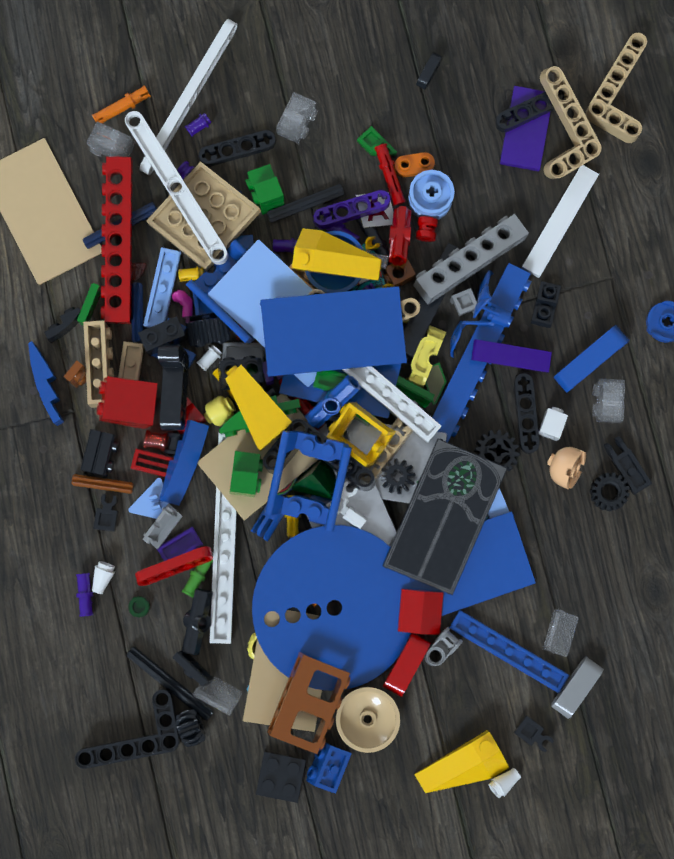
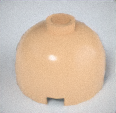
M564 447L558 450L556 454H552L548 460L551 479L568 490L573 488L582 473L579 471L581 464L585 465L586 452L573 447Z

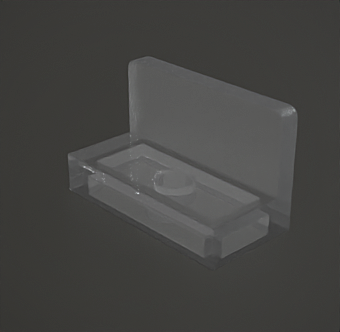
M554 609L542 650L567 657L579 618L565 613V611Z
M211 675L214 677L213 681L204 687L199 684L193 696L230 716L243 692Z

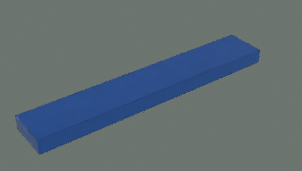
M461 610L458 611L449 627L454 632L557 693H560L569 677V674Z

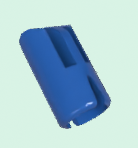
M265 506L250 531L253 533L257 532L259 537L264 536L263 539L268 542L284 514H265Z

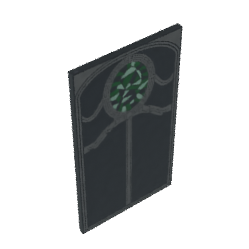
M437 438L382 566L453 595L508 468Z

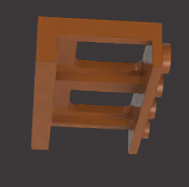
M299 652L267 733L274 738L318 754L319 749L322 750L325 745L327 729L330 730L334 723L333 714L335 709L338 710L342 703V692L349 686L350 673ZM317 670L338 678L329 702L307 693L313 674ZM299 711L322 718L313 742L292 735L290 732Z

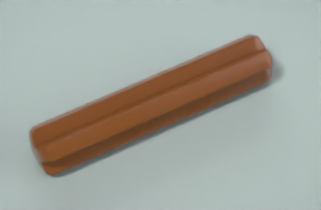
M77 474L72 476L71 481L73 486L131 494L134 488L132 482Z

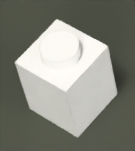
M556 407L548 408L544 413L538 431L539 435L558 441L568 415L563 414L564 411Z

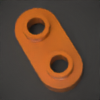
M426 152L403 155L396 159L394 169L400 177L417 176L423 171L433 170L435 160L431 154ZM422 160H427V161H428V164H427V165H423V164L421 163V161H422ZM402 163H407V164H408V167H407V168H403V167L401 166V164H402Z

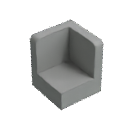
M471 288L452 295L450 299L459 316L471 311L474 313L477 301Z

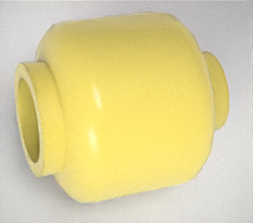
M218 396L205 405L206 412L204 417L209 424L213 423L216 426H222L234 416L236 408L229 397Z

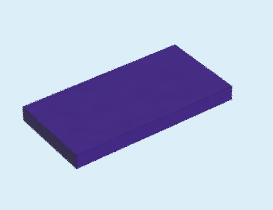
M514 86L510 108L546 91ZM543 101L535 103L536 107L540 110L546 108V103ZM525 109L517 111L518 116L521 118H526L529 115ZM550 112L509 132H505L500 158L501 165L540 171Z

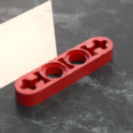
M208 546L200 547L142 569L135 574L137 584L139 586H146L213 560L211 548Z

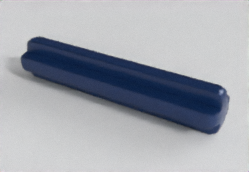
M137 282L131 284L133 343H142L138 332L144 330L143 285Z

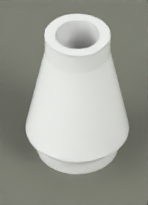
M102 561L98 562L94 570L91 591L98 594L104 593L105 588L115 574V566Z
M512 768L491 779L492 782L488 785L496 797H505L521 776L515 768Z

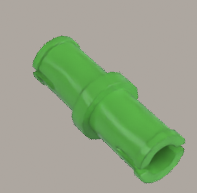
M213 560L195 567L193 571L191 570L189 573L191 576L181 592L193 598L195 589L200 586L201 582L205 581L206 578L204 576Z

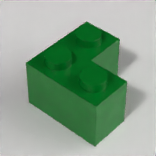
M270 164L247 172L248 179L245 180L249 191L253 190L251 192L253 203L260 208L262 215L284 205L283 192Z
M235 451L230 494L255 497L256 493H260L261 479H258V472H262L263 459H260V454Z

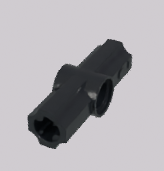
M200 588L195 589L191 610L183 618L184 626L187 629L182 652L199 655L203 635L210 629L212 622L210 616H208L213 595L212 591Z

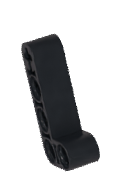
M180 344L160 345L158 347V361L163 367L160 427L162 431L184 430L189 374L188 353Z

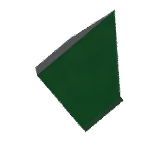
M319 459L298 477L292 486V490L331 499L336 483L333 468Z

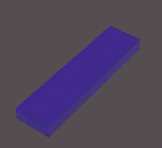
M475 339L471 360L547 373L550 368L552 352Z

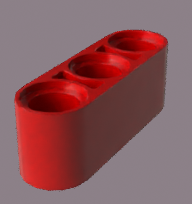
M412 633L383 687L402 697L431 643Z

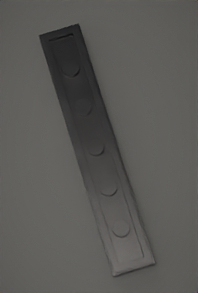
M448 243L440 259L446 260L449 258V254L458 247ZM449 266L451 271L457 272L458 268L456 266ZM434 276V277H433V280H434L435 282H437V283H441V282H442V280H441L440 277H438V276ZM445 294L429 305L420 297L418 301L420 311L416 316L409 319L404 329L406 356L413 359L418 345L426 334Z

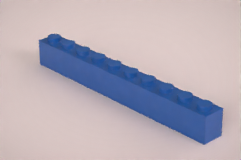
M508 263L490 301L511 313L513 309L518 310L523 300L520 298L522 291L527 292L532 282L528 280L531 273ZM484 311L480 321H490L487 319L488 311ZM513 316L510 317L507 328H509L514 318ZM494 324L493 327L489 325L477 326L432 418L441 425L437 432L447 434L446 442L449 441L451 436L455 438L460 428L457 423L460 418H465L469 410L466 404L469 399L473 401L478 391L475 389L478 381L482 383L487 373L484 370L487 363L471 360L474 340L502 343L505 335L501 334L504 327Z

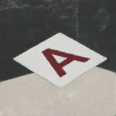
M378 197L377 202L384 204V200ZM370 199L371 208H373L372 199ZM391 200L386 210L362 217L363 228L393 225ZM358 203L359 211L367 209L366 203Z

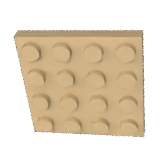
M201 161L183 180L226 250L261 212L258 206ZM179 184L173 192H179L182 185ZM169 195L146 222L205 271H208L214 263L210 260ZM221 249L215 250L213 258L219 259L224 251Z

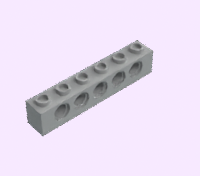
M515 214L509 218L504 216L497 222V226L486 228L481 233L482 236L477 239L475 237L471 238L465 243L464 248L461 250L456 248L449 254V258L444 261L442 259L438 260L432 265L433 268L428 272L423 270L416 276L417 279L413 286L427 305L526 239L529 232ZM498 233L505 234L507 239L500 238ZM482 244L489 245L491 249H484L482 247ZM465 255H472L475 260L470 261ZM449 266H456L458 268V271H451ZM434 276L440 277L441 280H442V282H441V283L435 282V281L433 280V277H434Z

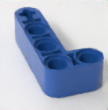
M617 325L613 326L553 378L568 393L630 341L629 338Z

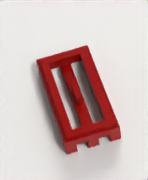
M136 448L131 469L165 477L166 472L137 466L136 464L139 462L167 469L168 465L138 458V456L141 454L166 461L173 460L174 457Z

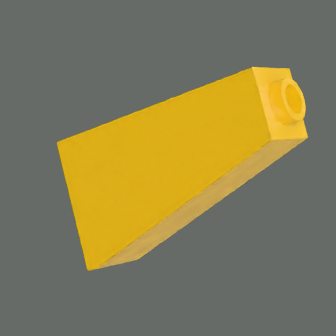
M235 365L226 373L228 376L225 379L254 442L261 451L291 425L292 421L242 365L239 367Z

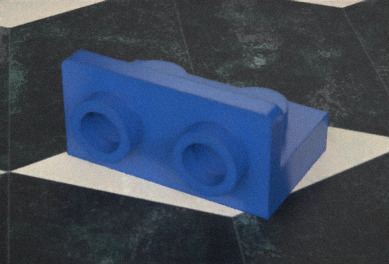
M325 742L323 749H319L318 754H315L313 764L307 771L306 781L315 787L336 794L352 753Z

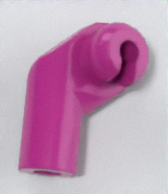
M183 290L173 292L172 300L179 302L183 306L182 318L193 316V300Z

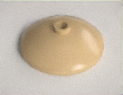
M363 687L350 692L344 697L337 710L336 726L342 740L352 749L365 753L376 752L387 747L395 739L400 727V713L396 703L387 693L377 688ZM370 715L372 717L371 722H364V716Z

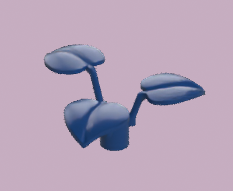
M488 270L479 286L477 304L473 313V318H476L481 309L488 311L487 319L490 321L460 320L450 340V354L452 358H454V348L461 336L462 329L466 325H489L493 327L494 324L505 328L508 325L511 312L500 308V306L490 301L492 297L489 293L488 284L490 276L493 275L491 270Z

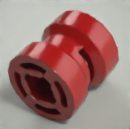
M428 216L418 217L417 225L419 230L416 231V239L434 242L436 240L435 228L438 225V219Z

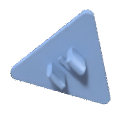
M157 478L128 509L130 513L155 519L158 518L163 511V507L165 508L169 504L159 500L163 487L161 478Z

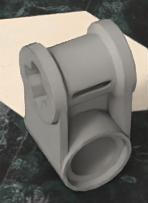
M446 627L440 633L424 656L426 663L430 666L441 665L463 642V640H458L449 631V627ZM433 650L440 654V659L436 663L432 662L429 657Z

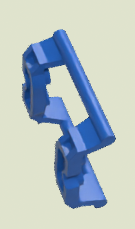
M235 239L227 250L228 259L224 264H214L215 272H205L195 282L192 279L189 280L186 286L244 343H251L255 338L243 327L241 328L207 295L248 251Z
M283 430L265 514H284L298 518L300 514L304 513L309 517L310 522L325 525V530L334 531L352 451L349 444L333 439H327L325 443H320L317 435L301 431ZM299 449L302 454L324 461L339 460V470L330 508L326 507L319 500L300 495L292 497L277 495L287 452Z

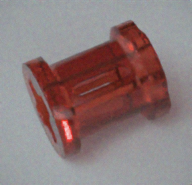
M146 430L143 447L159 448L161 451H164L167 444V433L157 434Z

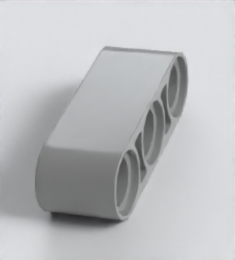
M585 656L564 684L560 693L557 694L551 707L569 719L585 699L604 669Z

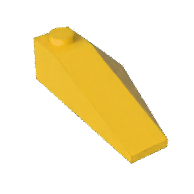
M303 228L294 248L292 268L300 271L379 281L382 260L329 233Z
M486 730L414 775L424 792L429 793L492 779L508 769L509 766L492 735Z

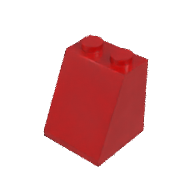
M107 376L104 378V381L100 382L99 394H102L101 402H98L96 411L97 415H100L99 421L140 429L152 426L158 383Z

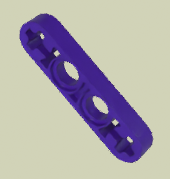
M378 190L320 208L314 213V224L320 229H326L384 211L390 205V195L384 190ZM378 197L384 200V204L377 202ZM370 199H372L373 208H371ZM359 202H364L368 207L364 211H359L356 205ZM344 208L348 211V214L345 217H339L336 213L337 210ZM331 211H333L334 220H332ZM320 215H323L324 218H326V222H322V220H319Z

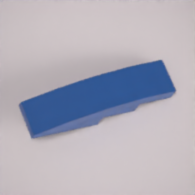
M31 341L28 345L35 384L51 420L56 426H59L64 420L54 404L59 402L60 398L50 384L57 378L36 344Z
M187 420L183 438L178 440L174 459L169 461L160 501L177 506L180 505L202 452L209 428L208 425Z

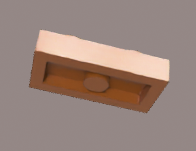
M76 360L64 375V378L76 388L79 385L83 386L86 383V368Z

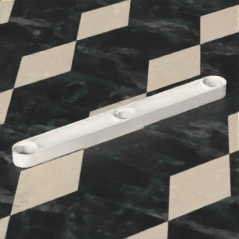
M227 19L157 135L156 138L164 151L167 149L235 34L238 24L234 21ZM145 156L139 169L147 175H151L154 169Z
M137 111L129 112L125 117V123L210 260L216 265L224 264L228 259V252L143 116ZM138 117L140 118V123L137 126H131L129 124L130 119ZM180 183L182 185L179 192L171 191L172 184ZM221 249L224 251L223 258H213L215 250Z

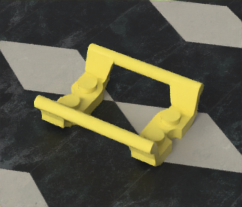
M409 319L403 321V323L407 324ZM431 325L426 332L427 337H424L418 345L411 362L412 373L406 379L421 388H424L433 366L430 364L429 358L432 355L438 354L446 335L445 331Z

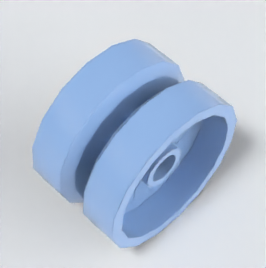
M427 170L418 174L411 182L408 196L409 207L414 215L417 217H433L438 220L444 217L450 210L455 191L452 181L446 174L437 170Z

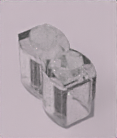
M599 379L597 384H594L593 396L597 397V403L593 404L592 415L596 416V422H623L625 380Z

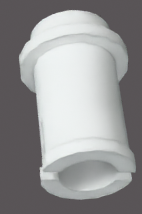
M214 345L211 348L208 347L209 350L196 362L205 371L217 358H221L222 352Z

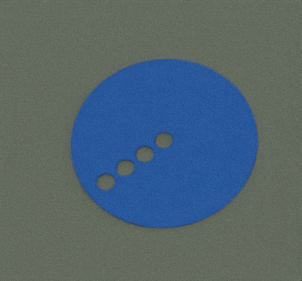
M335 525L334 531H327L325 526H320L303 531L290 538L267 560L254 589L252 600L253 625L263 652L270 662L289 678L298 654L301 652L309 657L349 672L350 683L347 689L375 679L386 671L399 657L411 634L398 631L401 589L413 590V585L410 577L382 566L390 549V546L383 540L355 527ZM332 600H338L342 605L341 612L335 616L327 612V604ZM310 604H318L321 608V615L317 619H310L306 615V609ZM295 607L300 611L301 616L296 623H289L285 618V613L289 608ZM270 611L277 612L280 617L279 623L274 627H269L264 622L266 613ZM317 670L314 672L308 687L333 691L338 678Z

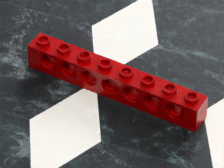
M106 157V163H102V174L106 175V183H102V195L106 196V204H102V216H105V224H102V237H105V245L101 247L102 257H105V265L101 266V277L105 278V286H101V298H105V306H101V319H105L106 324H131L133 164L131 157ZM121 175L123 179L119 184H114L112 182L113 176ZM115 195L122 196L123 199L120 204H113L111 202ZM114 216H121L122 222L119 225L111 223ZM115 236L122 238V242L118 246L111 244V240ZM113 257H121L122 263L119 266L111 265ZM120 277L122 279L121 285L113 287L111 285L112 278ZM115 297H119L122 300L121 305L117 308L111 306V300Z

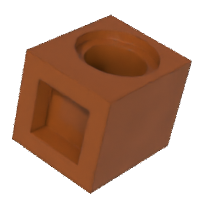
M408 258L407 262L401 266L390 264L384 268L385 274L383 278L385 283L395 285L394 287H400L416 277ZM399 270L404 276L402 278H395L392 273Z

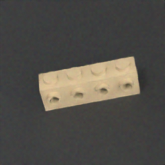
M105 321L83 322L87 402L91 408H97L98 402H101L102 394H99L100 382L104 381V378L107 376L114 377V370L110 368V360H113L112 347L109 348L112 330Z

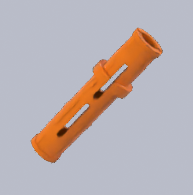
M144 85L131 94L126 93L125 97L92 114V117L96 124L100 126V124L125 110L135 108L136 104L151 96Z

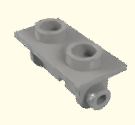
M170 504L165 508L163 507V511L147 533L143 534V540L148 544L151 543L156 549H159L183 517Z

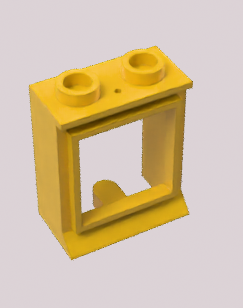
M357 402L346 403L340 410L341 415L338 420H335L328 429L330 432L326 437L349 444V447L352 448L351 456L365 467L373 466L396 431L386 426L358 405ZM357 414L382 432L367 455L343 437V434Z

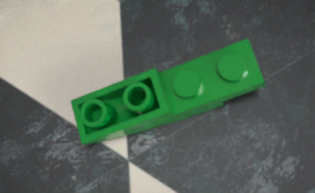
M276 395L270 397L285 415L295 414L297 409L300 408L299 399L278 403ZM240 411L219 429L220 434H225V437L238 435L237 431L244 429L246 433L250 431Z

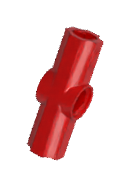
M399 206L397 209H394L393 225L390 227L389 262L395 266H401L407 262L408 246H410L412 210H409L406 206Z

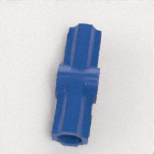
M347 375L333 389L327 391L325 397L305 415L308 424L318 429L332 415L337 414L340 408L360 390L361 386L353 376ZM329 400H333L337 404H332L329 402Z

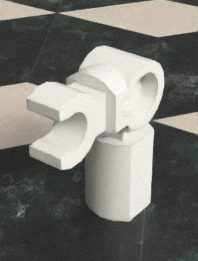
M346 481L342 491L338 514H342V518L355 528L361 529L367 518L351 506L349 508L346 507L349 503L348 498L354 496L358 489L355 488L351 493L347 492L346 486L349 482Z

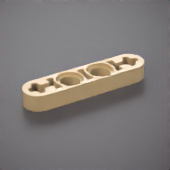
M399 418L396 419L390 428L396 431L395 434L400 437V441L397 445H390L388 443L383 450L387 453L386 460L375 462L376 465L381 466L379 469L374 467L372 470L375 480L382 473L381 469L386 468V463L393 459L413 432L408 426L402 430L406 433L404 436L395 430L396 427L401 429L404 425ZM363 476L361 478L366 483H369L371 481L370 476H368L367 478H364L365 476Z

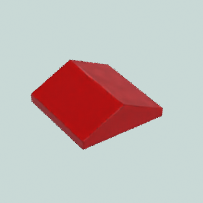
M401 589L398 631L440 635L444 592Z

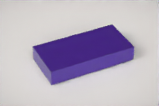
M192 526L162 544L157 550L162 559L166 561L197 549L203 543Z

